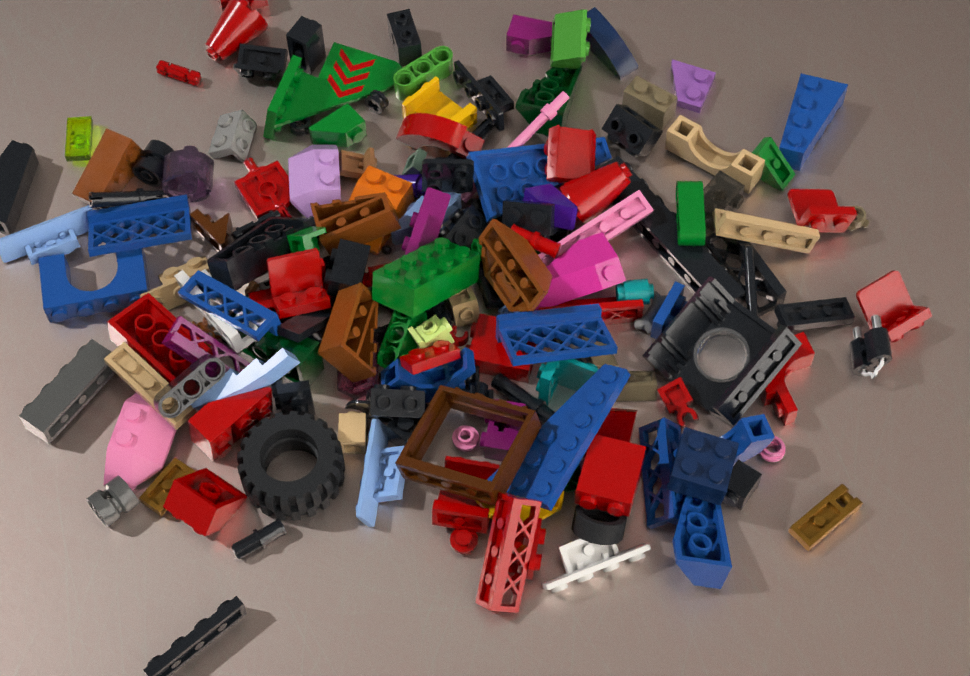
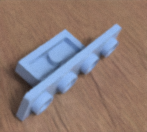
M87 205L0 238V256L2 261L7 263L28 255L31 264L34 265L39 264L38 258L72 253L76 248L80 247L76 236L84 234L89 230L87 211L93 209Z
M378 418L372 419L371 427L368 431V445L364 456V469L360 480L359 499L356 504V517L368 527L375 526L379 502L402 500L405 479L395 464L405 446L387 448V427Z

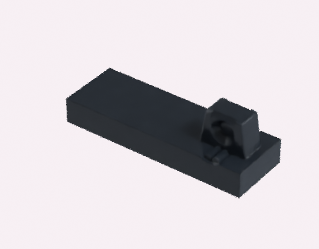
M846 297L779 304L774 310L778 319L777 327L783 325L790 331L852 324L855 320L854 313Z

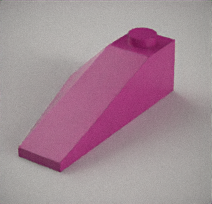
M603 232L576 241L567 251L555 258L547 266V269L553 275L549 291L534 311L538 310V307L555 306L626 281L619 257Z

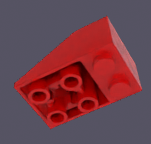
M268 386L208 402L188 420L191 440L213 462L218 457H225L231 451L232 445L235 442L248 437V431L260 422V420L271 416L273 410L272 389Z

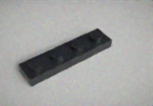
M237 596L232 600L224 601L217 608V612L209 618L200 620L194 626V630L185 637L177 638L171 644L170 649L164 654L153 657L148 662L147 667L143 669L146 676H171L247 615L242 601Z

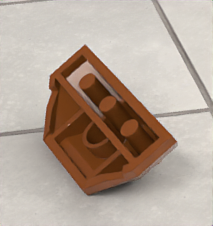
M492 219L479 236V244L482 245L481 257L484 275L509 312L534 311L548 293L553 275L527 239L498 220Z

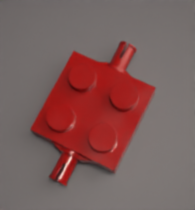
M249 157V161L246 159L244 165L249 170V173L234 181V184L255 218L258 219L268 214L271 210L273 212L278 210L281 217H292L287 211V208L293 205L290 202L289 176L278 160L267 166L258 167L253 158Z

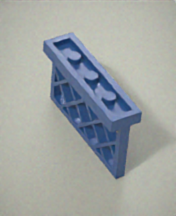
M187 194L87 211L89 256L192 240L191 210ZM165 225H168V226H169V227L166 228L165 230H164V229H161V228L164 227ZM140 229L144 230L140 234L136 233ZM178 229L184 231V232L174 233V232H176ZM114 234H119L115 238H111ZM127 238L132 239V240H130V241H125V242H123V241L126 240Z
M599 303L500 314L496 317L495 337L498 343L502 342L512 366L617 354L618 348L601 318L602 309ZM581 335L590 339L585 341L577 337ZM556 338L564 342L562 344L553 342L552 340ZM530 341L538 345L536 347L527 345L526 343ZM598 341L606 345L599 346L594 343ZM570 344H572V345L578 346V347H580V348H578V349H573V348H570V347H568V346H569ZM546 347V348L552 349V350H554V351H553V352H546V351H543V349ZM520 350L528 353V355L517 356L516 353Z

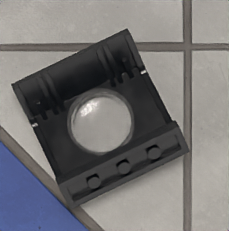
M709 276L642 357L654 368L653 370L669 383L681 377L695 403L712 416L734 426L802 343L786 326L780 325L778 329H775L737 302L715 278Z

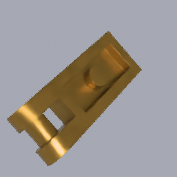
M841 484L795 522L788 532L809 551L850 515L856 513L863 505V502L858 497L854 498L849 494V489L844 484ZM841 500L846 506L842 507L837 501Z

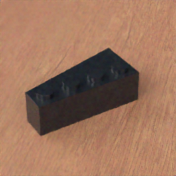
M269 217L207 259L211 277L236 291L243 285L268 273L266 260L290 254L291 250L287 235L311 227L310 218Z

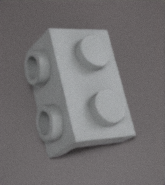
M243 109L220 115L208 154L213 159L233 155L240 162H244L257 126L256 122Z

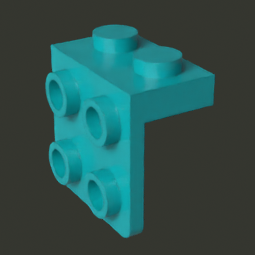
M575 359L542 363L537 373V378L539 379L536 386V391L539 392L538 399L544 400L548 406L558 385L574 391L579 390L599 370L598 367L592 363H583Z

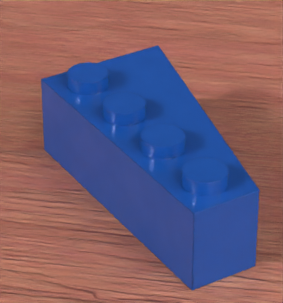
M800 74L779 150L793 170L800 171L813 151L815 144L824 134V130L833 120L837 110L842 106L848 84Z

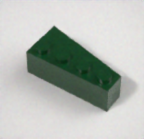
M233 312L230 317H236V313ZM238 331L242 339L247 336L243 332ZM267 331L259 342L256 340L240 351V353L252 360L257 358L265 363L282 348L293 353L300 363L282 377L290 383L309 380L311 386L324 370L323 358L318 354L320 343L308 337L297 343L279 335L275 336ZM221 336L222 342H224L225 344L229 345V344L226 342V340Z

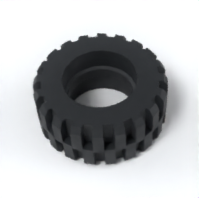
M290 411L288 415H283V412L275 413V417L272 419L266 417L260 420L261 425L259 427L253 426L248 431L249 438H243L240 444L241 450L237 454L238 473L245 494L249 497L252 505L255 508H261L262 513L267 516L275 513L276 519L286 520V516H290L293 521L301 520V516L308 514V517L316 515V510L319 508L325 510L330 505L329 499H336L340 493L339 487L343 486L345 479L344 457L336 432L333 428H328L327 422L323 419L318 418L316 421L314 415L307 412L304 416L299 415V411ZM286 451H305L317 459L312 471L295 481H279L266 473L271 461Z

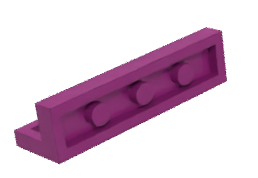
M182 316L177 317L162 342L163 345L192 364L201 356L209 354L198 346V343L201 342L210 344L212 353L220 359L225 356L231 358L235 371L239 373L250 364V362ZM181 325L189 330L191 341L177 332ZM209 362L205 366V373L208 375L214 373L217 368L216 362ZM224 364L227 372L230 367Z

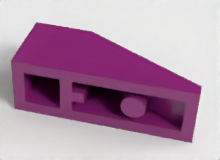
M513 14L506 35V51L524 55L551 52L552 22Z

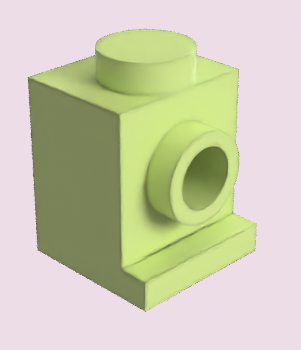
M436 314L417 328L413 329L412 326L408 328L409 333L421 349L432 346L434 342L446 340L450 343L455 342L449 333L453 330L445 317L439 319Z

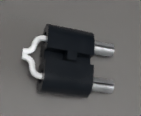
M878 315L871 317L873 329L864 333V338L862 328L859 326L852 329L854 340L849 344L853 373L858 376H871V379L878 377V371L892 361L888 330L882 327L881 318Z

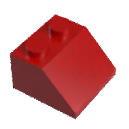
M204 468L174 479L163 508L171 512L174 518L182 520L191 526L196 533L208 536L225 526L246 501L247 496L209 469Z

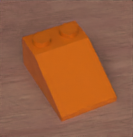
M369 165L357 181L349 201L354 200L356 196L385 192L396 210L398 219H401L409 205L414 202L413 184ZM391 233L370 241L365 245L371 246L370 252L378 255L390 238Z

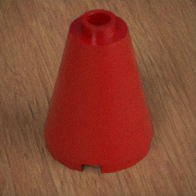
M229 0L205 43L207 48L205 52L214 61H217V59L220 61L225 60L239 50L240 44L250 43L268 29L265 19L256 9L252 11L247 7L249 3L245 0Z
M616 161L565 182L561 185L560 190L564 196L578 207L577 217L583 224H587L604 213L631 183L629 177L632 176V173L625 163L620 165Z

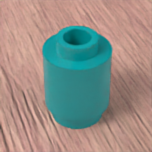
M648 279L626 280L615 286L616 301L643 299V304L649 305L650 299H654L653 283H648Z

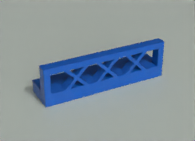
M199 270L178 291L181 298L258 342L267 331L278 336L277 326L281 322L277 313ZM196 285L203 292L197 295L190 294ZM209 299L217 302L220 305L211 306L209 303ZM229 310L240 316L230 317ZM249 321L259 326L256 331L250 328Z
M665 417L639 428L640 445L646 446L642 473L647 527L651 529L668 523L677 526L686 496L667 490L675 459L673 452L678 448L682 434L681 426ZM657 430V437L653 444L650 445L648 433ZM658 453L659 462L653 470L651 468V461L655 454ZM659 477L662 486L657 494H654L653 486ZM662 503L664 505V515L656 518L655 511L659 504Z

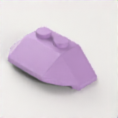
M310 145L288 158L290 202L306 218L313 216L310 203L317 202L319 205L332 203V200H341L337 145Z

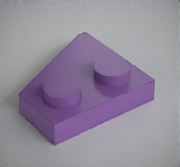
M672 60L671 71L673 72L677 107L700 113L715 80L716 72Z

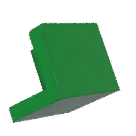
M311 226L287 235L291 253L317 248L319 251L317 236L326 233V228Z

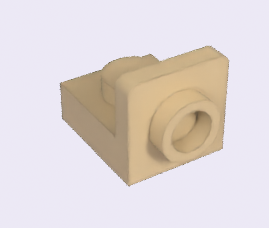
M471 286L447 299L457 327L478 321L479 307Z

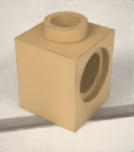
M358 411L339 413L338 440L341 443L343 455L366 454L368 435L366 413Z

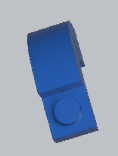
M465 347L460 351V359L415 375L401 366L400 359L397 358L381 371V384L390 385V389L400 390V386H415L417 391H425V403H430L440 385L454 389L455 387L461 390L465 389V380L476 372L474 352Z
M765 414L741 418L730 431L720 436V438L739 443L734 461L735 465L738 459L745 462L760 453L775 439V436ZM676 448V450L673 452L674 457H675V455H676L677 448Z

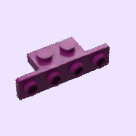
M430 187L427 188L419 213L413 212L409 224L410 227H413L411 237L405 236L401 248L405 255L434 241L438 237L451 198L450 194Z

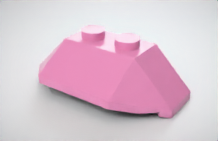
M137 393L124 402L106 452L104 487L109 481L119 475L133 491L137 488V485L154 476L163 469L177 430Z

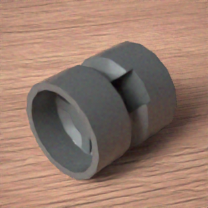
M119 475L105 485L106 490H97L86 498L94 513L106 527L120 519L122 511L128 513L140 503L134 492Z

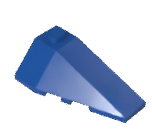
M686 495L672 541L675 562L693 585L721 589L732 568L721 505Z

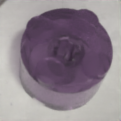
M185 146L183 150L173 151L165 155L162 177L163 192L168 197L187 194L190 202H200L207 199L211 195L213 187L214 160L208 155L199 152L195 146Z

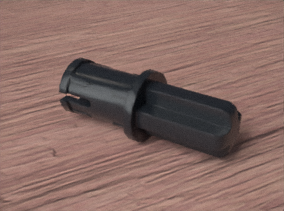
M278 518L258 531L254 529L253 534L236 542L231 548L236 558L242 559L261 547L265 549V545L286 535L287 532Z

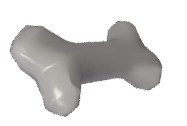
M654 291V299H652V303L645 315L634 321L636 329H644L648 334H651L652 321L667 295L661 296L657 291Z

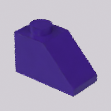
M551 183L525 188L522 201L555 204L554 227L567 230L575 228L578 207Z

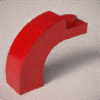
M413 113L406 116L396 137L398 141L416 150L422 146H434L447 150L462 159H467L466 157L469 152L481 151L485 141L466 131L467 126L427 113Z
M804 332L795 334L802 345L760 394L763 406L772 404L776 417L781 418L784 426L794 423L798 413V409L785 384V378L795 371L810 367L815 355Z

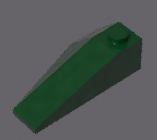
M580 65L579 69L552 67L545 72L544 78L541 80L536 79L530 89L525 88L521 91L515 108L529 125L541 114L540 110L547 103L550 104L562 91L569 96V99L556 111L557 115L551 121L548 120L536 133L548 137L549 128L556 125L565 127L582 72V65Z

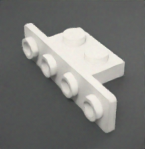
M580 538L557 546L566 574L541 583L542 588L545 590L551 589L552 593L559 592L568 588L567 583L577 579L578 583L593 578V572L603 569L604 572H609L619 568V562L629 559V562L640 560L645 557L644 552L651 550L649 544L642 543L619 552L617 544L598 545Z

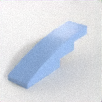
M282 348L266 363L256 358L240 373L230 368L219 382L192 403L191 406L196 410H200L208 402L268 387L297 366L300 361L293 353Z

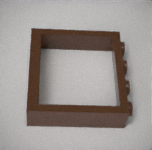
M440 385L395 464L404 479L496 506L498 492H507L542 426L536 411L528 409L527 406L520 407L510 404L503 399L495 400L487 398L480 393L473 394L465 392L458 387L454 389ZM450 409L520 428L492 481L421 461Z

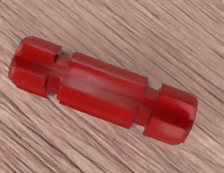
M160 60L156 66L157 73L165 76L168 74V77L183 82L188 80V83L192 85H198L202 78L201 73L198 71H189L190 69L173 63L169 65L170 62Z

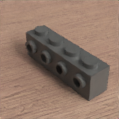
M93 339L82 346L76 356L60 369L58 375L42 388L40 394L23 408L19 417L25 428L50 445L115 374L104 361V358L111 351Z

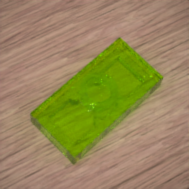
M92 116L67 118L65 159L67 162L90 160L93 134Z

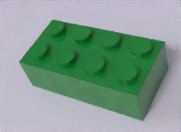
M436 238L434 241L373 271L372 300L414 318L477 283L480 254L471 251L466 246L454 244L446 238Z

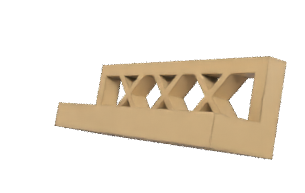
M717 208L712 212L716 236L807 254L810 253L820 238L818 229Z
M123 342L106 356L104 361L157 411L154 406V398L169 383L131 347ZM166 398L162 403V409H171L175 403L174 398ZM190 405L174 418L161 416L177 430L197 412Z

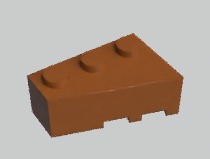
M106 128L72 194L80 201L89 205V202H92V200H89V192L123 191L134 176L132 167L138 158L143 156V150L131 138ZM95 207V208L103 209V208H109V207Z
M362 283L338 291L318 350L320 356L353 383L376 376V367L373 366V353L377 352V344L373 343L374 330L378 329V302L372 300V292Z

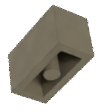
M636 75L623 91L622 105L629 106L663 131L675 116L677 96Z

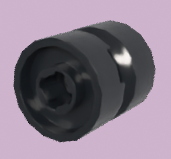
M151 140L142 152L143 156H140L132 167V171L143 183L157 187L166 177L167 171L173 166L177 159V154L166 143L159 140Z

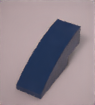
M596 7L587 11V18H591L590 32H587L586 41L590 42L591 45L590 51L620 80L637 70L638 64L614 27Z

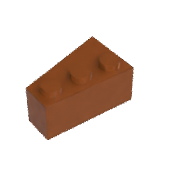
M385 192L356 196L351 201L341 202L340 199L332 200V203L319 205L317 202L310 203L316 227L326 228V233L319 235V239L330 256L333 248L338 249L340 239L366 244L401 229L396 210Z

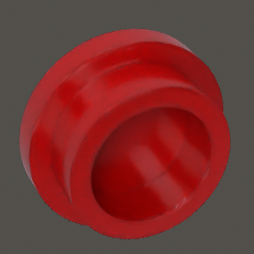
M455 529L452 532L450 545L457 553L468 554L477 547L478 537L476 532L465 529Z

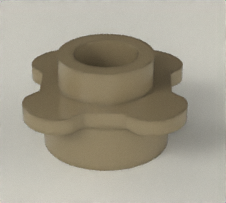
M851 206L855 207L857 212L855 219L857 220H853L847 230L854 231L859 227L867 228L869 220L866 219V211L860 206Z

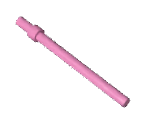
M562 91L550 104L547 103L540 110L541 114L507 148L523 146L548 120L551 121L557 115L556 111L569 99V96ZM474 181L472 192L461 194V200L464 203H467L477 192Z

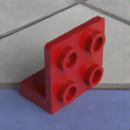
M317 248L276 256L266 260L272 304L280 319L331 308L330 298L323 287L320 254Z

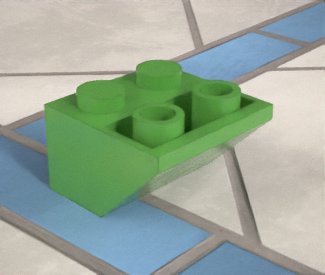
M582 9L555 14L552 20L550 67L579 69L581 63L585 62L590 49V42L586 41V37L591 27V18H587V10Z

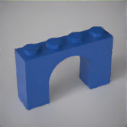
M139 248L116 252L118 264L116 276L107 286L95 291H83L72 286L70 267L64 253L38 258L43 309L49 322H62L75 317H88L96 313L114 312L118 309L127 308L140 299V294L150 290L144 249Z

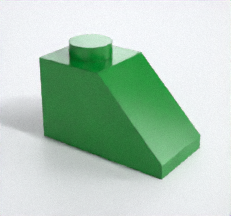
M347 103L310 126V140L313 145H337V147L348 148L355 143H359L367 136L366 123Z

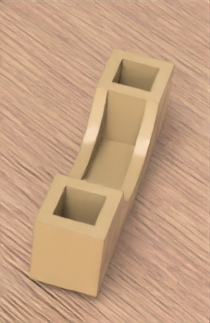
M679 115L667 130L666 150L747 194L751 192L761 179L765 163L764 159L746 149H742L737 153H730L719 149L707 139L701 125L686 117Z

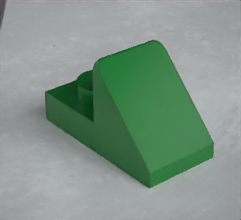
M764 137L752 152L765 160L760 180L779 191H783L795 176V172L772 137Z

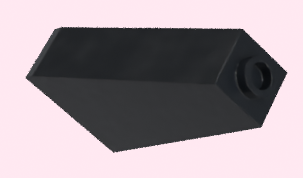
M14 140L9 143L0 155V233L5 235L15 232L39 164L32 146Z

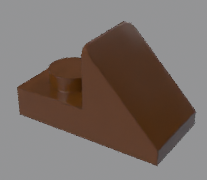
M198 209L190 213L193 228L217 252L230 244L233 226L229 213L216 222L208 214L204 215Z

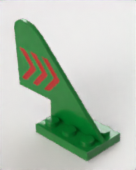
M334 42L319 76L315 77L303 72L304 69L300 68L302 58L293 55L267 109L263 137L273 140L275 133H280L283 125L341 107L347 103L350 104L365 99L367 96H370L372 90H378L383 93L393 88V76L402 66L396 61Z

